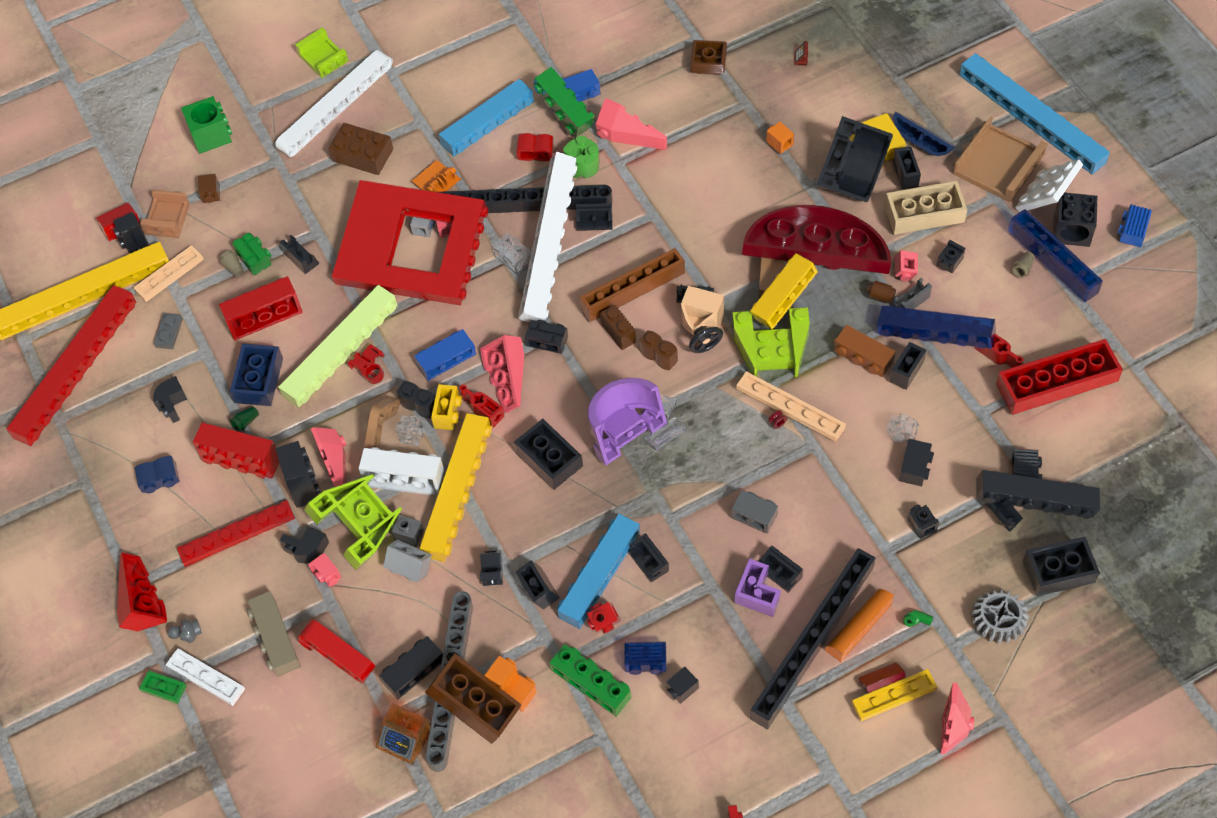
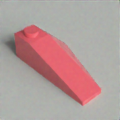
M607 98L604 100L596 122L597 135L612 142L666 150L667 136L651 125L641 123L637 115L631 116L625 112L626 108L621 104Z
M503 335L480 348L483 367L491 376L490 382L497 389V397L504 412L508 413L520 407L524 351L521 337Z
M952 683L942 715L940 754H946L964 740L968 736L969 731L974 728V717H971V708L957 683Z

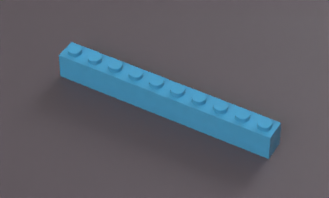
M975 53L961 64L960 77L1071 160H1080L1083 164L1082 168L1091 175L1107 163L1110 152L1105 147L1098 144L1090 136H1087L1078 127L1072 125L1063 116L1053 111L1051 107L1045 105L1036 96L1030 94L1024 87L1018 85L984 58Z

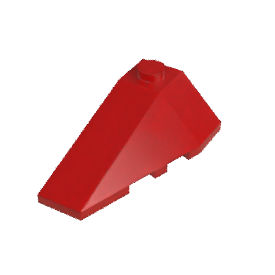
M123 552L120 554L117 600L119 628L138 632L166 623L165 604L163 600L158 599L156 595L157 589L155 585H151L148 579L149 573L140 556Z

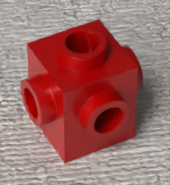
M607 602L604 605L598 603L590 608L591 612L587 613L589 617L587 622L590 628L599 633L603 632V634L613 630V625L621 621L611 602Z

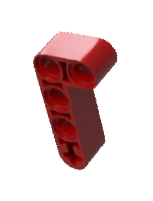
M311 619L298 635V642L310 651L316 650L362 684L376 667L372 661L314 619Z

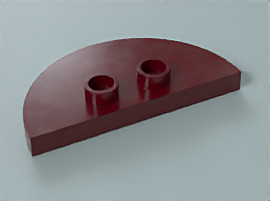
M796 205L780 208L765 214L749 228L742 248V255L788 261L796 253L811 261L814 265H822L832 270L845 268L889 274L891 267V255L888 246L873 227L852 214L825 206Z

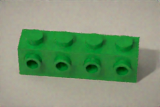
M564 644L549 662L552 672L615 717L618 716L631 699V690L626 683L615 680L609 671L605 669L602 671L592 659H585L573 646L568 647Z

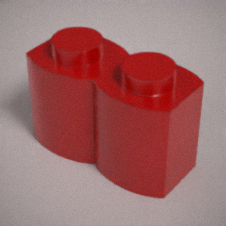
M519 134L517 159L523 161H550L553 157V136L548 134Z

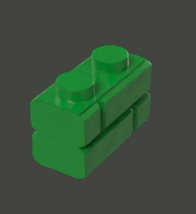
M248 232L242 238L232 242L235 252L253 275L271 266L270 258L272 256L267 248L263 249L261 247L262 242L257 236L254 237Z

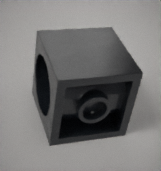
M1063 193L1057 202L1054 212L1052 243L1090 247L1097 226L1098 196Z

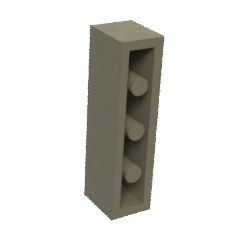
M271 591L249 599L250 608H247L250 619H255L256 625L253 627L257 637L261 636L263 642H260L261 649L264 654L267 653L269 659L266 660L269 670H274L278 677L300 668L298 658Z

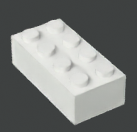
M364 448L359 465L362 478L374 475V478L368 484L370 488L438 496L445 477L441 457L432 454L426 456L415 452L401 453L397 450L384 451L378 448Z

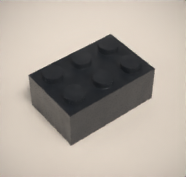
M541 419L514 441L516 454L553 490L583 467L582 455L544 419Z
M295 441L275 448L285 482L296 507L299 508L307 505L321 491L305 447L301 448L299 441Z
M1086 537L1026 550L1023 558V563L1036 596L1093 584L1100 574Z

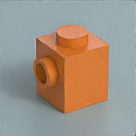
M779 121L768 128L766 142L781 154L794 145V133Z

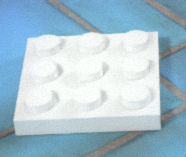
M1068 161L1059 166L1055 165L1052 168L1040 170L1034 182L1028 186L1026 193L1019 198V203L1015 208L1020 213L1058 202L1083 166L1081 161Z

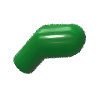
M914 610L903 617V623L907 627H912L920 622L930 626L934 616Z

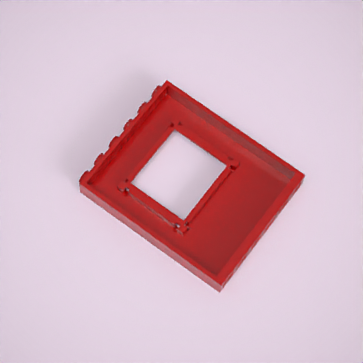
M360 180L332 279L336 285L371 291L379 285L395 295L461 306L462 301L466 299V285L471 280L470 270L475 265L476 257L474 255L480 246L479 236L484 231L483 221L488 216V207H486L485 201L482 199ZM405 216L452 223L439 273L392 265Z

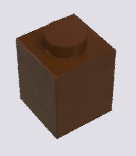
M216 173L198 176V193L203 203L220 201V184Z

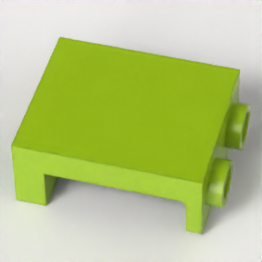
M323 27L295 44L298 56L320 78L325 77L349 61L346 50L344 48L340 50L328 38L327 32Z

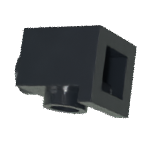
M949 240L938 256L937 266L953 274L964 259L966 248Z
M916 505L910 509L908 521L919 539L938 530L939 520L934 517L927 505L922 507L921 505Z

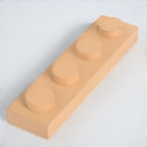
M191 245L133 288L147 302L204 259Z

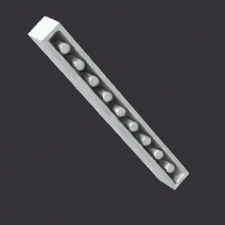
M556 152L550 159L518 316L519 320L529 323L531 320H546L549 310H547V304L550 303L552 298L550 289L555 282L553 274L558 267L556 259L562 247L560 239L563 238L565 232L563 223L566 222L568 217L566 208L571 201L569 193L573 189L574 181H572V178L577 171V166L575 165L576 158Z

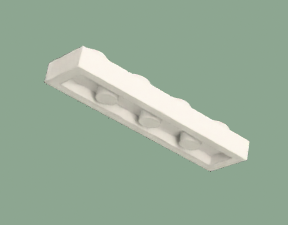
M177 649L166 663L168 669L232 706L245 690L239 683L180 649Z

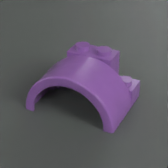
M624 378L605 385L593 396L588 407V419L596 442L593 445L597 458L605 465L621 456L620 448L646 430L654 433L667 424L658 386L641 378ZM634 408H643L642 415L640 416Z

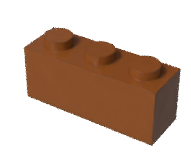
M849 325L844 327L834 341V351L838 355L852 360L854 364L861 365L874 375L883 377L894 362L896 351Z

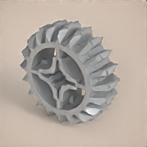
M1001 588L998 593L992 589L990 594L985 591L982 597L979 596L977 598V603L973 605L971 616L974 618L972 621L973 625H977V632L983 631L982 638L988 635L990 636V642L995 638L999 644L1002 639L1009 643L1010 638L1015 641L1018 635L1021 636L1023 634V629H1026L1028 625L1026 621H1028L1029 615L1026 614L1028 611L1027 607H1022L1024 600L1017 601L1018 594L1012 597L1010 590L1005 594ZM1003 611L1002 617H1000V620L998 622V614L1000 615V612Z

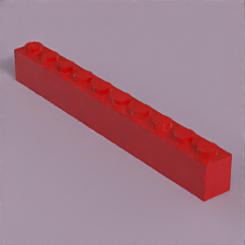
M115 285L112 286L6 428L13 439L28 446H32L38 440L40 433L49 425L51 418L60 410L65 399L71 395L76 384L82 380L87 369L93 365L98 354L103 351L104 346L114 336L118 327L123 324L126 316L134 309L137 302L132 292Z

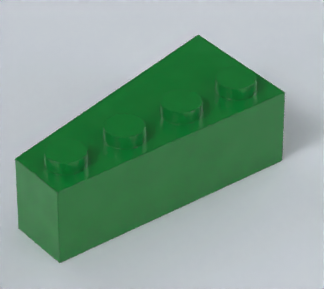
M552 67L534 78L533 87L538 94L541 93L545 98V104L555 111V117L565 124V129L569 135H573L576 138L592 127L595 115L592 112H587L586 105L582 101L578 102L572 89L565 88V81Z

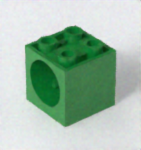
M214 96L181 107L199 154L232 142L230 135L233 134L230 126L226 125L229 124L227 117L224 113H221L223 112L220 101L216 102Z

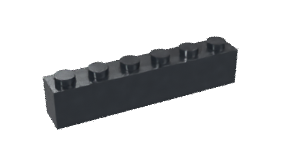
M982 470L976 478V500L984 501L985 503H999L1004 506H1019L1028 510L1038 509L1047 513L1057 512L1066 516L1076 515L1089 519L1093 518L1100 511V488Z

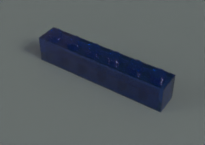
M1026 209L1011 218L1008 231L1081 300L1086 303L1099 293L1103 280Z
M891 306L881 307L877 322L879 335L886 337L895 336L903 339H919L921 341H934L942 344L974 346L982 349H992L996 332L995 319Z

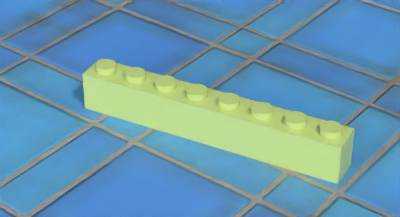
M378 285L279 386L282 397L298 408L306 403L310 396L321 388L323 382L328 377H331L341 364L346 362L349 355L356 351L365 339L371 336L376 327L380 326L384 319L395 311L397 307L395 295Z

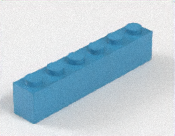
M518 79L439 133L441 146L453 157L462 153L467 147L476 143L480 138L489 134L506 120L517 115L519 111L530 106L534 102L533 90L522 80Z
M618 514L616 519L610 521L607 533L600 537L597 549L590 553L588 563L579 570L578 579L569 586L566 598L560 600L557 606L559 619L578 629L582 627L588 617L587 613L591 612L590 608L597 603L627 555L628 550H630L631 547L629 545L640 534L639 523L621 514Z

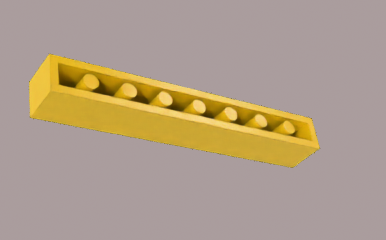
M469 413L465 416L420 546V550L432 554L431 559L445 562L447 555L450 556L452 552L451 543L453 538L457 537L458 522L463 519V508L469 501L470 487H473L475 484V472L481 466V454L485 453L487 437H490L492 433V426L488 417Z

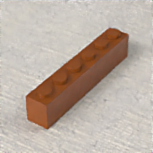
M674 248L580 296L581 310L589 322L601 317V312L611 306L617 305V308L685 274V260Z

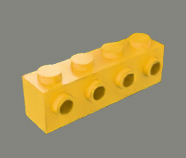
M795 253L788 260L784 269L777 274L773 283L765 289L761 298L754 303L750 312L755 320L773 330L818 271L814 264Z

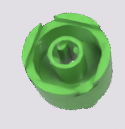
M578 136L564 147L563 152L565 155L576 158L575 165L577 166V171L573 176L574 178L584 177L585 179L597 173L600 159L599 149L594 141L587 139L585 136Z

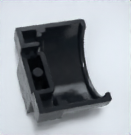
M842 116L816 185L868 202L888 152L893 134ZM855 134L853 142L850 141L851 135Z

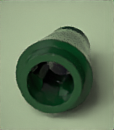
M252 406L233 414L229 421L237 432L240 430L244 431L259 416V412Z

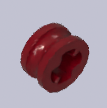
M778 410L769 417L768 422L773 424L774 429H778L786 423L788 418L786 415H783L781 410Z

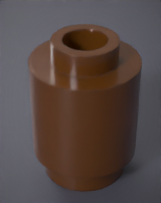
M875 280L874 284L870 283L867 293L870 294L869 298L883 303H892L896 289L892 288V285Z

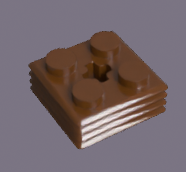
M693 40L690 72L723 75L725 72L727 42Z

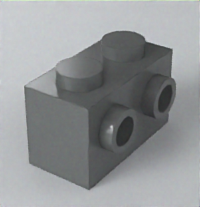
M742 490L732 507L731 518L768 534L778 515V505L771 500H764L758 497L753 492Z

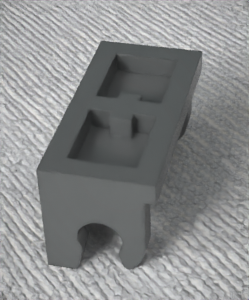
M920 278L915 286L899 298L898 296L894 297L890 306L900 316L904 317L930 298L932 285L927 283L924 286L922 284L923 279Z

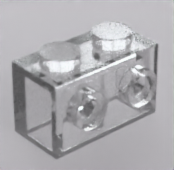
M507 232L491 245L493 256L517 276L529 267L532 250L528 246L522 245L516 236H511Z

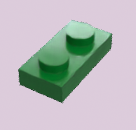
M148 670L139 690L178 704L187 685L184 682Z

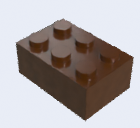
M343 122L328 150L332 162L379 175L393 151L391 137Z

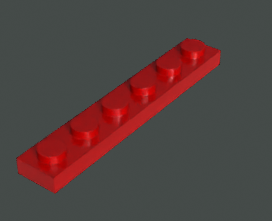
M285 500L177 547L183 565L186 567L295 519L288 500Z

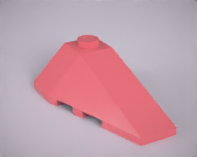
M311 428L334 487L346 484V453L344 446L347 445L343 435L339 436L336 429Z

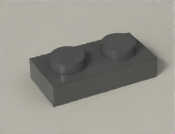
M163 313L154 341L155 348L174 349L183 320L181 315Z

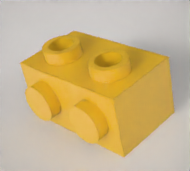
M438 384L431 416L434 429L453 430L454 424L458 423L459 413L457 409L461 407L462 396H459L457 386Z

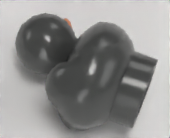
M184 618L181 620L180 626L174 624L167 630L169 638L177 639L180 637L181 640L192 643L197 635L202 634L197 618L194 620Z

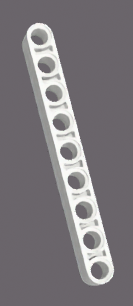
M379 50L374 51L277 139L276 148L289 157L294 156L392 66V58Z

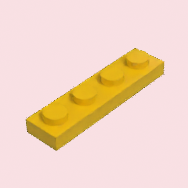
M926 669L852 700V705L860 721H864L936 691L938 686L929 670Z

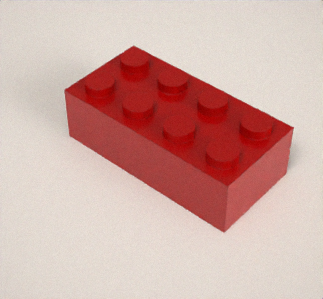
M288 276L219 304L234 341L303 313L295 289Z
M202 422L193 440V444L204 463L218 464L225 469H237L244 474L252 473L259 478L267 477L272 479L280 463L274 442L257 436Z

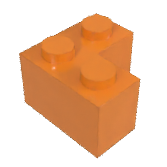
M498 656L484 675L521 704L519 708L521 712L524 711L537 693L535 682L527 676L522 677L519 675L516 663L510 658L506 657L504 659Z

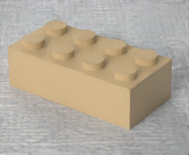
M958 181L886 193L885 209L894 235L965 222L967 207Z

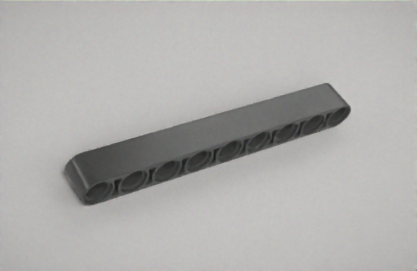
M459 591L453 596L441 670L454 654L465 660L473 612L471 597L465 591ZM460 602H467L464 606L459 605ZM459 620H464L460 625L455 624ZM455 639H461L457 644L452 643ZM436 701L426 760L431 770L441 772L448 764L455 716ZM441 717H448L445 722H439ZM439 736L445 737L442 742L435 741ZM436 756L442 757L439 762H437V763L432 762V759H433L434 757H436Z

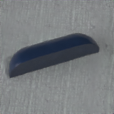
M898 112L894 113V125L901 136L928 153L942 156L950 153L955 148V145L911 118Z

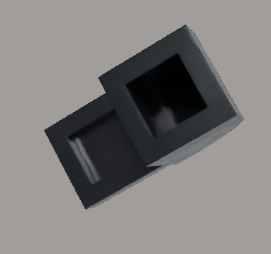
M176 376L159 384L153 395L154 403L159 412L163 411L165 417H170L173 423L180 420L174 405L187 400Z
M308 527L301 540L283 534L280 538V543L285 552L294 554L298 563L305 564L311 563L322 555L329 544V540L325 533Z
M481 551L480 581H482L483 586L503 585L502 551Z

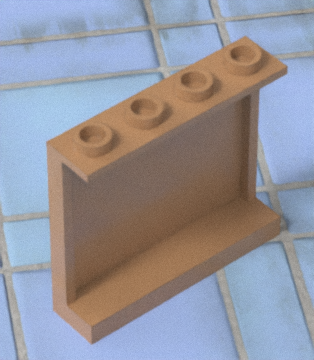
M990 116L987 122L984 121L982 123L979 133L973 135L970 145L964 147L961 157L955 159L953 175L1011 202L1044 157L1048 143L1041 141L1038 146H1035L992 125L993 117Z

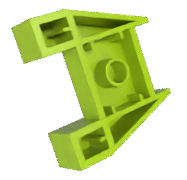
M808 307L790 308L788 316L789 329L754 331L752 313L750 311L733 312L734 341L752 375L757 377V371L794 368V375L798 377L809 336L810 320Z
M373 474L323 491L310 501L304 509L317 525L335 512L355 535L358 541L343 554L355 570L374 555L402 510L399 507L392 513L369 487L368 484L374 478Z

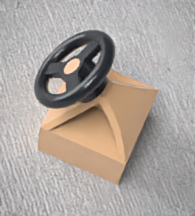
M688 286L681 303L682 326L694 335L689 343V350L697 354L704 353L714 348L723 337V331L719 327L724 317V295ZM698 341L700 344L695 348L694 345Z

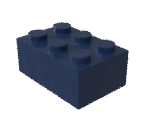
M242 344L230 388V394L234 403L272 406L283 361L279 346Z

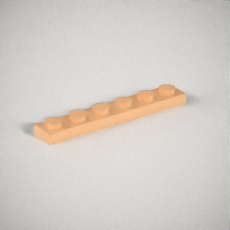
M747 371L736 385L737 390L777 411L781 410L784 415L835 442L846 428L844 422Z

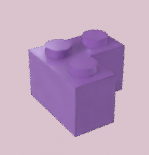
M749 559L735 593V603L773 617L780 601L781 590L765 585L769 565Z

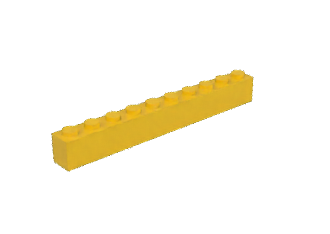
M160 241L0 309V340L106 296L113 285L124 288L149 277L169 262Z

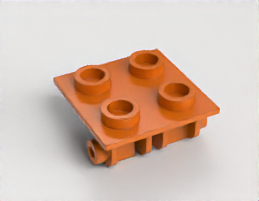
M436 160L415 177L412 183L421 190L447 192L461 178L455 174L457 171L454 167L447 168Z

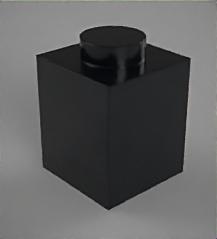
M685 666L666 681L667 695L673 701L676 699L680 704L699 689V680Z

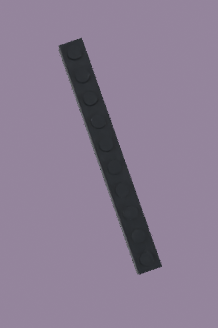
M857 548L751 708L750 720L767 730L769 729L874 569L876 557Z

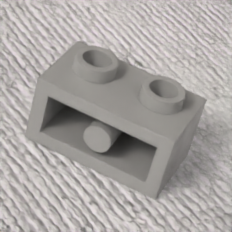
M397 539L387 546L383 567L389 569L392 573L407 577L410 581L419 582L427 576L432 554Z

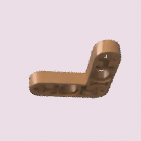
M388 397L372 407L364 448L379 449L383 423L397 414L400 406L399 399Z

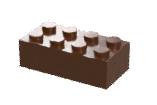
M454 654L425 691L428 696L491 744L500 737L521 707L518 701L457 654Z

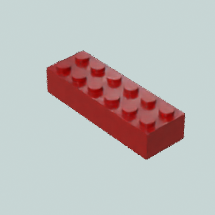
M1103 339L1000 371L996 385L1011 415L1118 382L1123 369L1107 340Z

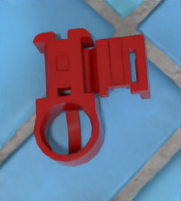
M369 344L362 352V356L357 352L353 356L354 360L350 359L348 366L351 370L353 367L359 370L363 378L369 383L377 384L383 380L384 371L379 364L375 363V358H378V356L384 358L385 355L381 350ZM378 369L380 371L379 374L376 375L372 372V370Z

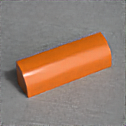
M877 589L825 647V651L841 663L891 607L894 595L887 590Z

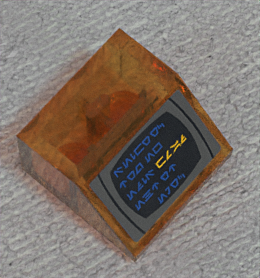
M392 703L382 721L375 747L413 765L429 737L431 722L427 718Z

